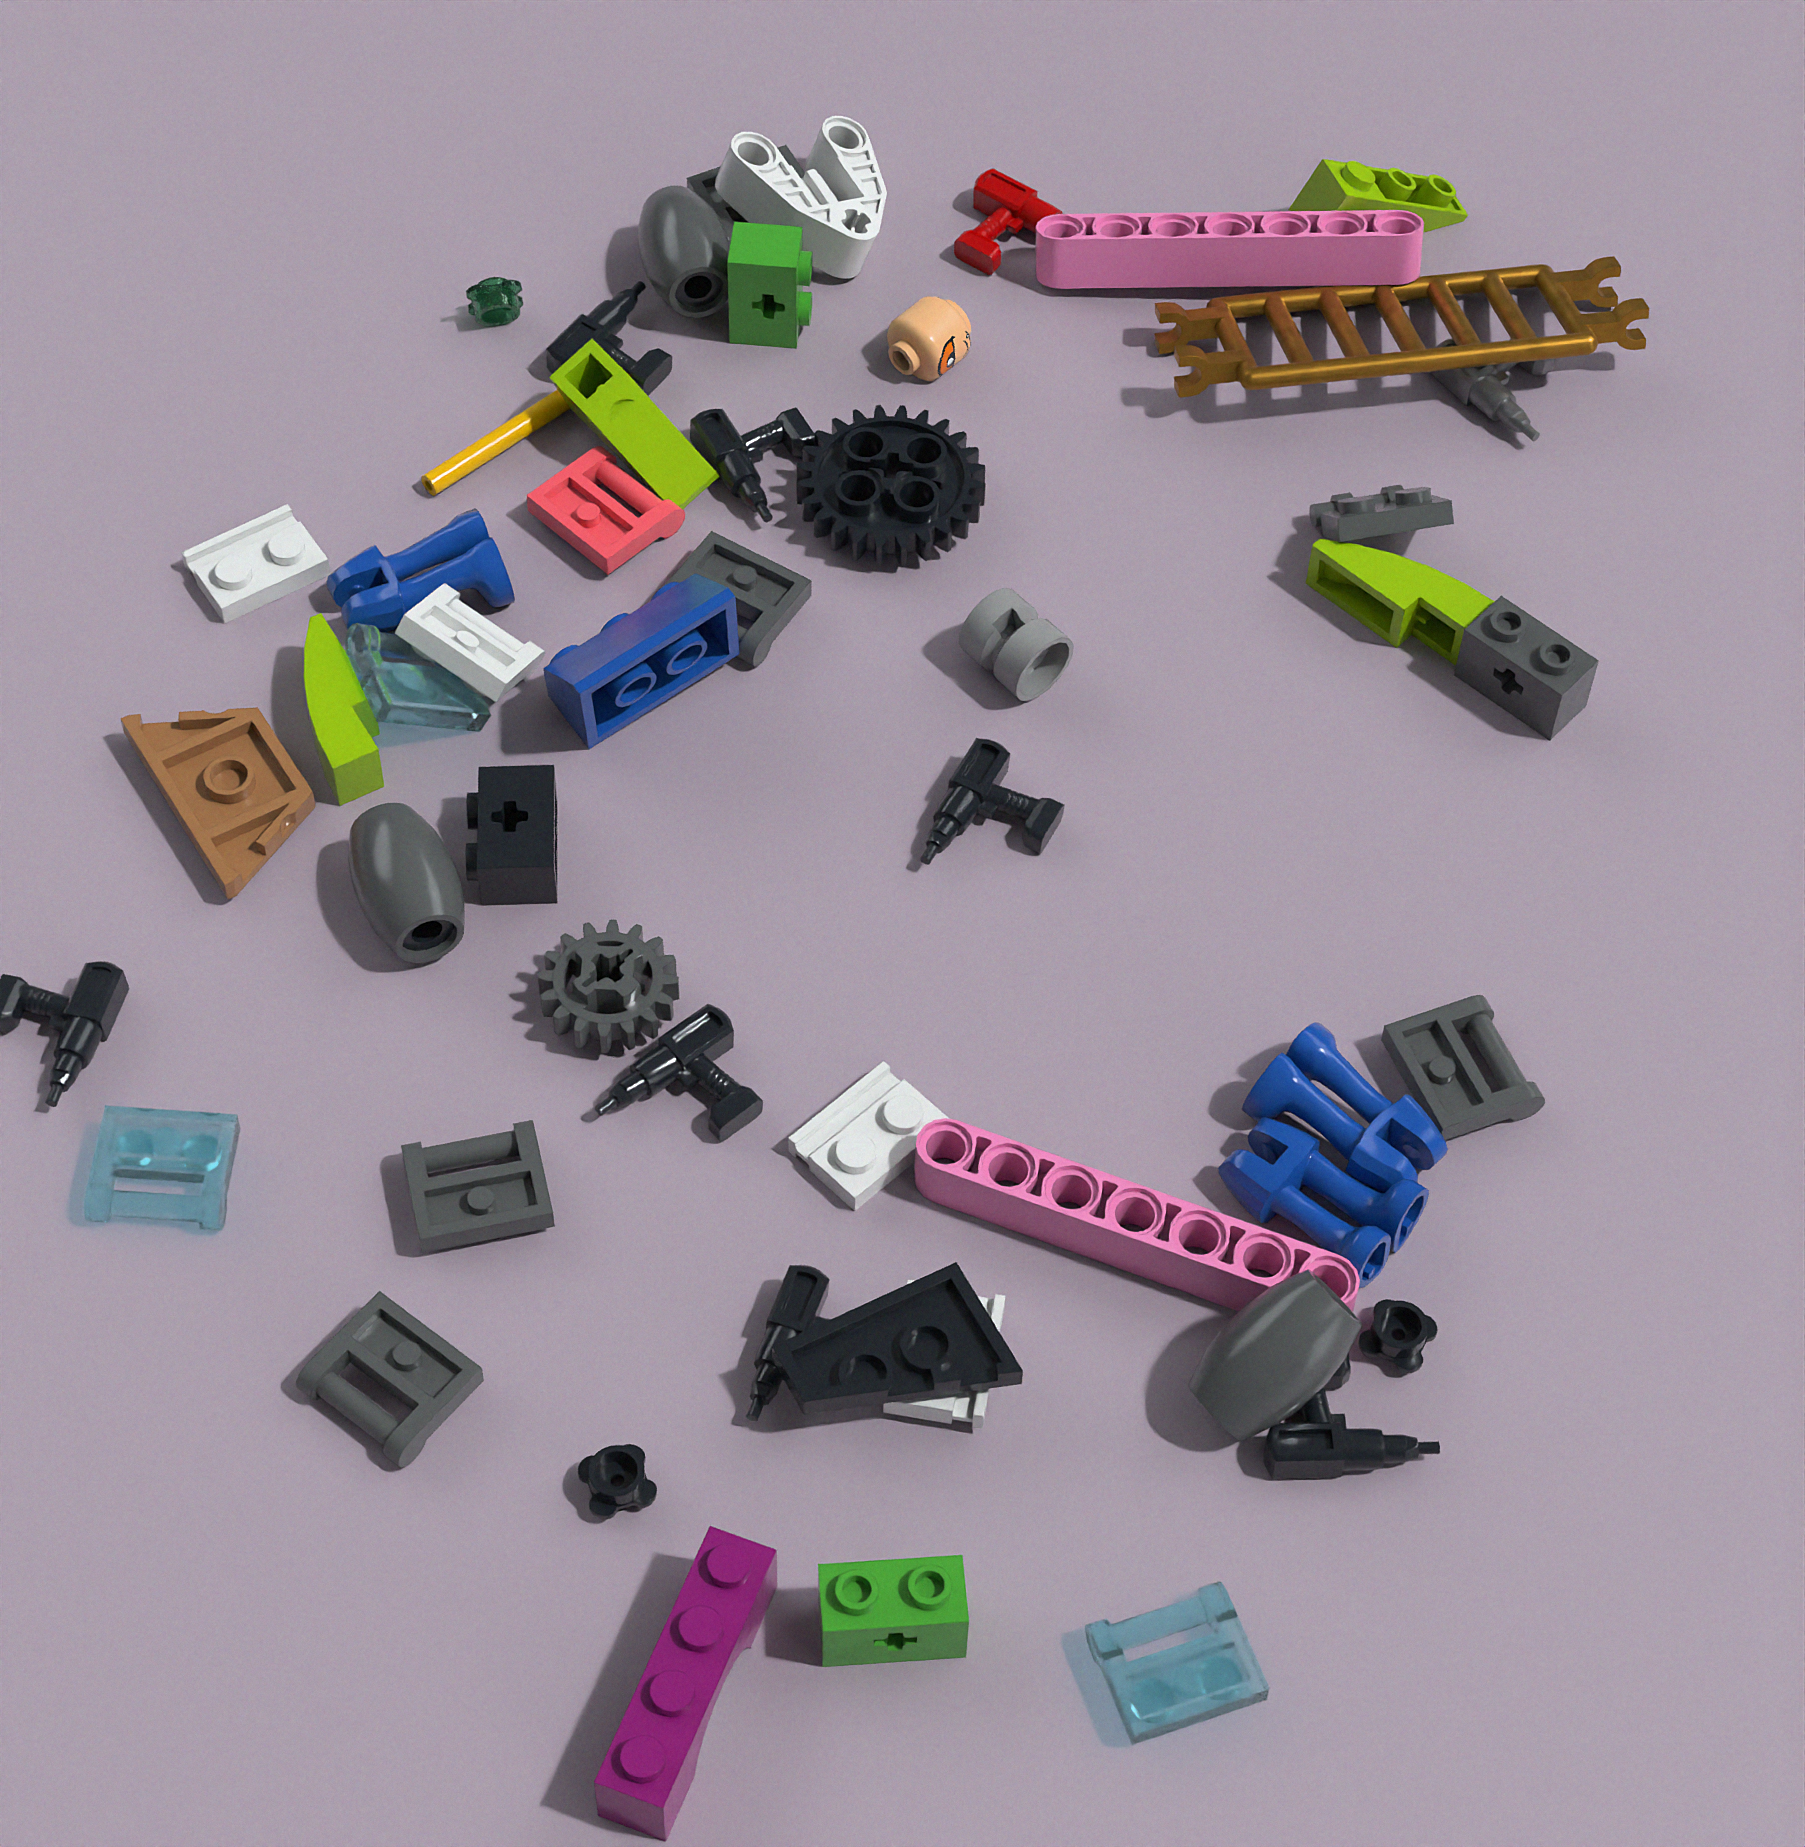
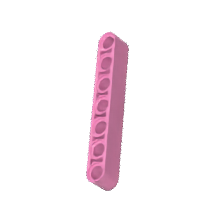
M1403 210L1056 214L1042 218L1036 225V278L1042 285L1059 289L1408 284L1420 276L1424 221L1417 214Z
M947 1118L933 1120L926 1124L918 1133L915 1149L914 1180L916 1188L922 1196L934 1203L1236 1311H1240L1248 1302L1271 1286L1307 1269L1311 1270L1327 1284L1352 1312L1354 1310L1360 1278L1353 1264L1338 1254L958 1120ZM947 1158L954 1160L955 1163L945 1165L939 1164L934 1160ZM1002 1180L1014 1181L1019 1185L1006 1187L1001 1186L996 1182ZM1071 1202L1078 1204L1081 1208L1067 1209L1058 1204ZM1133 1224L1138 1225L1145 1230L1139 1232H1132L1122 1228L1121 1226ZM1200 1247L1208 1251V1254H1192L1184 1248ZM1249 1270H1265L1272 1274V1277H1257L1250 1273Z

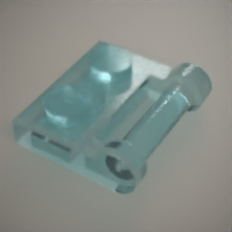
M355 623L349 627L345 638L346 654L377 722L481 732L491 717V713L483 696L468 689L463 684L461 678L439 663L419 656L412 649L411 644L396 634L379 632L376 626ZM382 657L431 662L436 667L386 662L382 660Z
M105 1105L85 1193L84 1215L86 1221L108 1223L111 1216L198 1222L199 1228L203 1230L221 1231L226 1220L227 1195L241 1129L238 1115ZM117 1177L203 1183L201 1196L114 1190Z
M1220 1581L1199 1587L1198 1596L1113 1624L1107 1618L1085 1625V1635L1089 1650L1095 1663L1102 1671L1132 1745L1267 1700L1270 1688L1229 1594ZM1206 1623L1215 1632L1214 1634L1127 1662L1123 1652Z

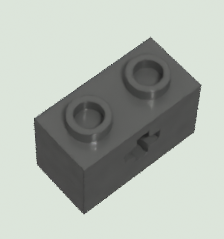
M1500 596L1464 629L1454 676L1550 741L1586 707L1599 660L1503 596Z

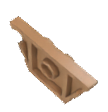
M258 707L227 709L221 713H208L204 710L179 712L178 722L143 723L141 714H132L120 718L125 736L228 900L240 893L316 807L313 791Z

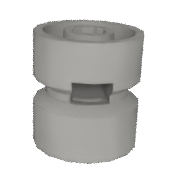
M1009 588L996 590L983 598L968 615L959 633L961 649L985 670H994L993 675L997 681L1022 701L1035 699L1049 690L1066 670L1073 655L1074 645L1071 639L1048 619L1038 618L1035 608L1013 589Z

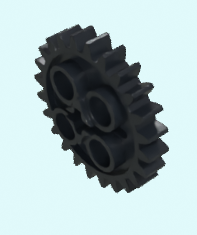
M876 405L874 417L868 419L858 409L853 410L852 424L847 425L840 419L833 418L832 433L829 434L817 430L815 432V446H804L803 462L797 463L796 501L797 504L802 505V520L804 522H814V536L816 538L831 534V550L834 552L847 544L851 545L852 560L855 561L860 559L866 551L874 552L875 563L880 566L885 561L887 554H895L900 565L904 566L907 564L908 553L914 551L924 561H929L930 547L932 545L945 552L951 551L952 536L966 539L968 537L969 523L979 522L980 506L985 504L986 483L985 465L978 464V447L966 448L967 434L964 431L949 436L950 420L948 419L941 420L934 426L928 424L929 411L923 410L915 419L907 418L905 405L899 406L895 416H887L883 407Z

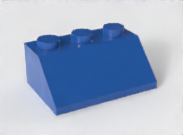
M697 573L680 583L671 582L666 584L644 606L631 614L622 613L613 617L603 626L599 634L580 646L570 645L559 651L552 658L549 665L543 668L548 697L587 748L591 749L740 654L735 595L728 587Z

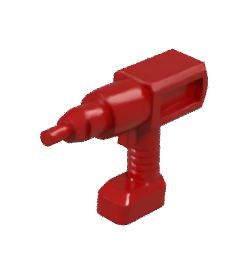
M992 168L978 176L973 188V208L988 215V217L973 230L964 231L955 240L954 255L957 259L987 275H992L1001 265V250L999 244L994 242L997 237L1006 230L1016 235L1022 228L1036 234V225L1039 220L1050 215L1063 214V212L1052 204L1038 198L1037 190Z

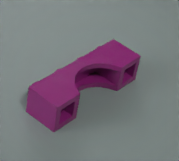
M709 1526L594 1780L598 1816L665 1842L667 1841L695 1777L702 1741L723 1684L741 1652L746 1648H751L777 1589L776 1549Z

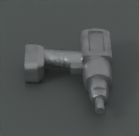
M1447 339L1436 348L1456 346L1453 339ZM1556 359L1429 372L1466 406L1474 404L1493 421L1500 420L1509 429L1517 433L1523 432L1532 441L1539 438L1540 433L1530 425V419L1525 411L1516 404V397L1504 385L1509 380V376L1505 372L1519 364L1528 373L1540 377L1553 369Z

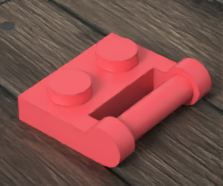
M596 446L527 494V507L532 515L609 575L660 536L662 538L673 536L684 522L685 511L670 499L663 501L617 466V459L613 454L602 446ZM603 483L640 512L642 516L636 517L597 485Z

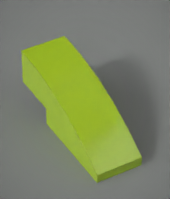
M1326 539L1317 540L1311 548L1305 584L1394 647H1399L1413 635L1455 666L1464 629L1495 602L1464 582L1430 566L1394 553L1358 544Z
M319 613L309 619L304 646V683L315 748L324 776L339 806L385 787L379 749L372 739L380 735L374 695L323 615Z

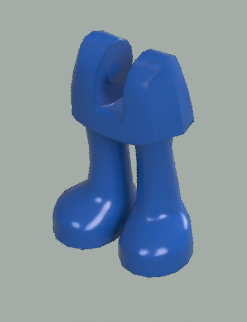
M476 508L458 514L448 525L401 552L384 557L377 546L373 545L334 570L326 581L327 589L338 606L342 607L341 617L348 634L356 638L397 629L405 613L444 583L456 591L477 590L492 607H503L515 601L513 588L494 539L489 537L483 517ZM441 564L419 576L405 580L411 577L412 575L417 574L425 569Z
M1314 1022L1301 1031L1293 1040L1287 1054L1280 1053L1270 1063L1247 1095L1242 1106V1111L1257 1122L1262 1117L1275 1119L1283 1112L1292 1113L1324 1136L1348 1160L1345 1170L1348 1174L1380 1193H1386L1392 1185L1404 1178L1418 1183V1175L1415 1168L1430 1170L1448 1151L1443 1135L1423 1108L1410 1095L1405 1094L1397 1102L1393 1103L1378 1093L1337 1050L1334 1035L1319 1022ZM1311 1081L1319 1082L1331 1090L1370 1125L1364 1128Z
M1267 1117L1260 1118L1247 1137L1248 1143L1255 1154L1243 1149L1234 1150L1218 1167V1173L1225 1186L1260 1223H1268L1278 1214L1289 1220L1324 1250L1349 1260L1357 1269L1360 1278L1359 1288L1367 1286L1381 1273L1388 1260L1390 1250L1396 1253L1403 1246L1417 1224L1429 1197V1190L1414 1180L1406 1178L1392 1185L1386 1193L1370 1189L1345 1174L1319 1153L1320 1141L1297 1128ZM1304 1186L1310 1188L1358 1222L1362 1227H1353L1337 1218L1303 1194L1301 1190Z

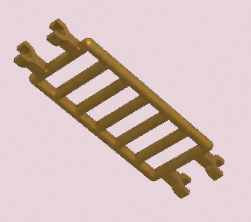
M1615 256L1596 259L1582 270L1554 272L1550 266L1538 264L1420 276L1413 282L1401 285L1322 286L1216 297L1207 303L1206 308L1184 310L1182 306L1173 302L1155 303V315L1159 323H1176V325L1168 332L1155 333L1154 343L1159 354L1174 352V357L1179 367H1196L1189 375L1174 377V389L1178 398L1198 395L1210 384L1240 382L1241 386L1246 390L1270 389L1584 356L1592 354L1597 349L1598 344L1617 342L1619 346L1627 350H1640L1646 348V337L1640 328H1626L1632 321L1649 319L1650 308L1643 298L1629 299L1618 304V295L1612 286L1598 287L1604 279L1620 277L1621 265ZM1537 287L1566 334L1537 337L1508 290ZM1484 293L1511 340L1481 343L1454 296ZM1429 298L1456 346L1426 349L1399 301ZM1590 300L1592 304L1598 307H1614V309L1606 312L1581 314L1573 301ZM1375 304L1401 352L1370 355L1345 307ZM1320 309L1345 357L1314 361L1289 312ZM1265 315L1289 363L1257 366L1235 318ZM1219 338L1224 351L1204 353L1202 349L1193 345H1187V343L1193 340Z

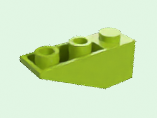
M1328 159L1321 160L1288 209L1289 211H1409L1417 214L1424 221L1423 233L1463 222L1468 216L1455 196L1456 190L1454 186L1439 175L1423 176L1406 173L1398 168L1382 169L1365 166L1357 161H1348L1346 163Z
M593 339L589 340L549 377L570 409L662 501L670 499L680 508L684 509L719 477L718 473L636 382Z

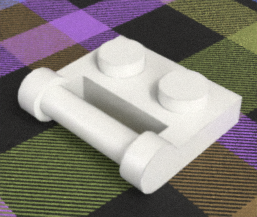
M444 583L404 614L395 634L411 644L412 649L419 656L439 663L461 678L463 684L468 689L497 702L522 679L524 681L529 679L542 661L545 651L531 641L523 644L461 602L459 600L461 594Z

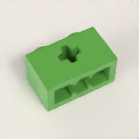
M734 222L727 262L729 343L797 349L800 326H810L813 302L812 292L803 291V286H810L813 253L812 251H802V227Z
M963 1555L818 1564V1610L823 1667L966 1658L969 1615Z

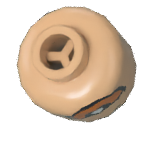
M926 296L917 301L889 324L887 331L888 354L894 367L904 375L912 374L925 381H933L942 376L966 357L971 346V324L966 313L955 302L939 297Z

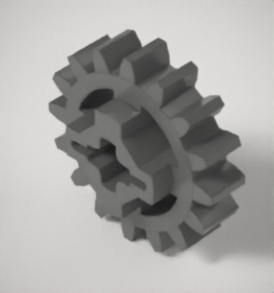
M609 920L606 932L597 933L595 928L588 922L583 924V938L576 940L566 933L560 936L562 953L546 951L544 955L546 971L538 972L542 1013L544 1017H553L554 1032L558 1036L566 1034L572 1029L574 1030L575 1047L583 1048L592 1038L599 1040L601 1053H608L612 1046V1040L621 1039L624 1046L628 1050L635 1049V1034L642 1032L644 1035L654 1039L658 1036L657 1019L672 1021L674 1017L673 1001L678 1000L680 996L676 959L674 955H664L663 939L658 936L644 942L641 925H634L625 934L619 932L617 920ZM574 975L576 979L572 981L573 991L568 994L566 988L571 977ZM650 978L652 982L648 994L644 996L641 993L645 991V980Z

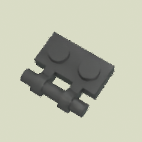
M1402 485L1387 486L1381 489L1380 494L1353 497L1351 493L1332 495L1330 502L1311 504L1309 507L1312 526L1314 528L1322 526L1323 536L1338 542L1454 524L1452 500L1431 495V488L1429 487L1404 489Z

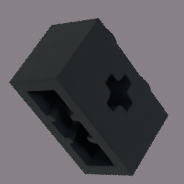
M554 765L479 767L478 792H467L466 798L468 830H477V843H466L465 860L467 881L479 882L481 906L557 903L558 800Z

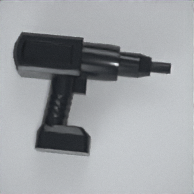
M638 281L631 289L619 292L611 300H604L587 316L584 314L579 315L546 348L547 369L550 373L553 374L589 340L593 339L649 396L670 374L672 370V355L657 348L647 351L637 362L620 350L623 346V340L616 336L627 322L626 317L634 310L638 302V296L646 289V285L642 281Z
M796 407L783 411L776 417V420L742 435L738 433L723 409L705 410L690 420V441L695 449L718 473L719 477L717 479H722L727 489L735 497L741 498L744 504L753 512H758L764 522L771 521L773 516L767 508V498L760 486L761 478L754 463L763 461L762 450H766L783 442L791 455L800 459L803 458L804 446H815V434Z
M976 738L949 780L948 791L934 813L933 820L935 823L928 833L926 840L927 848L920 860L922 863L929 865L936 853L943 852L951 844L955 836H960L966 831L976 815H983L992 819L997 811L1026 820L1022 832L1024 845L1026 848L1041 854L1062 820L1065 804L1051 798L1037 799L999 786L1008 772L1011 754L1003 745L996 741Z
M106 961L85 963L70 997L29 985L22 977L3 974L0 978V1032L8 1033L18 1027L25 1010L49 1017V1029L61 1032L53 1051L56 1060L50 1072L49 1085L51 1090L45 1101L51 1107L57 1106L62 1092H67L76 1081L80 1070L85 1069L90 1064L100 1041H107L130 988L124 971L113 963Z
M707 1004L659 1037L658 1046L630 1066V1073L616 1082L608 1093L609 1097L596 1105L595 1110L600 1116H603L615 1106L621 1108L630 1105L645 1094L653 1096L676 1080L687 1090L699 1084L719 1100L710 1108L708 1129L720 1142H723L761 1114L763 1100L752 1088L741 1086L713 1062L733 1048L734 1029L730 1018L723 1010Z
M790 1265L767 1318L766 1332L754 1361L757 1371L751 1383L750 1398L752 1403L746 1415L747 1419L751 1421H758L763 1406L769 1405L776 1396L782 1380H784L772 1360V1346L830 1320L820 1317L828 1296L830 1279L817 1268L808 1265Z
M1348 1353L1344 1362L1328 1383L1302 1407L1304 1423H1279L1269 1429L1263 1460L1272 1479L1341 1477L1342 1471L1381 1469L1384 1463L1411 1461L1418 1459L1419 1454H1439L1440 1444L1439 1441L1418 1442L1416 1437L1403 1434L1383 1435L1381 1429H1347L1345 1414H1331L1325 1389H1339L1348 1382L1351 1373Z

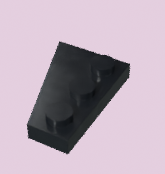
M957 1262L772 1346V1360L804 1415L1022 1384L1023 1378L1022 1368Z

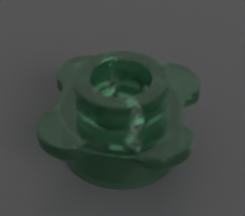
M491 277L469 287L466 290L467 299L472 300L467 306L469 314L475 316L479 324L490 327L502 326L515 321L520 316V308L524 304L523 298L518 296V293L522 291L521 282L507 280L502 277Z

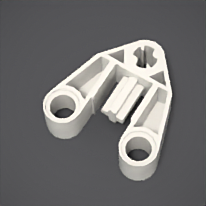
M844 116L827 118L822 124L805 164L806 172L803 178L799 177L792 165L789 166L770 139L754 132L736 134L731 140L715 179L717 193L749 223L802 227V251H812L813 267L841 279L857 276L879 233L887 195L866 130L851 118Z

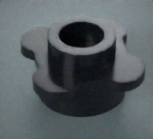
M1390 1299L1379 1301L1373 1309L1374 1321L1370 1330L1360 1334L1358 1345L1361 1352L1370 1358L1380 1356L1391 1361L1403 1373L1418 1371L1423 1364L1421 1353L1426 1342L1433 1341L1436 1338L1438 1331L1436 1322L1430 1316L1425 1315L1419 1307L1410 1302ZM1392 1333H1401L1404 1335V1339L1395 1340L1392 1337Z
M633 1444L608 1446L598 1451L595 1455L587 1456L579 1464L578 1476L582 1482L588 1484L592 1496L589 1501V1509L595 1517L611 1519L618 1510L633 1505L646 1508L655 1501L657 1487L653 1481L648 1480L644 1467L646 1458L644 1451L640 1447ZM615 1477H621L624 1483L621 1486H613L611 1480Z

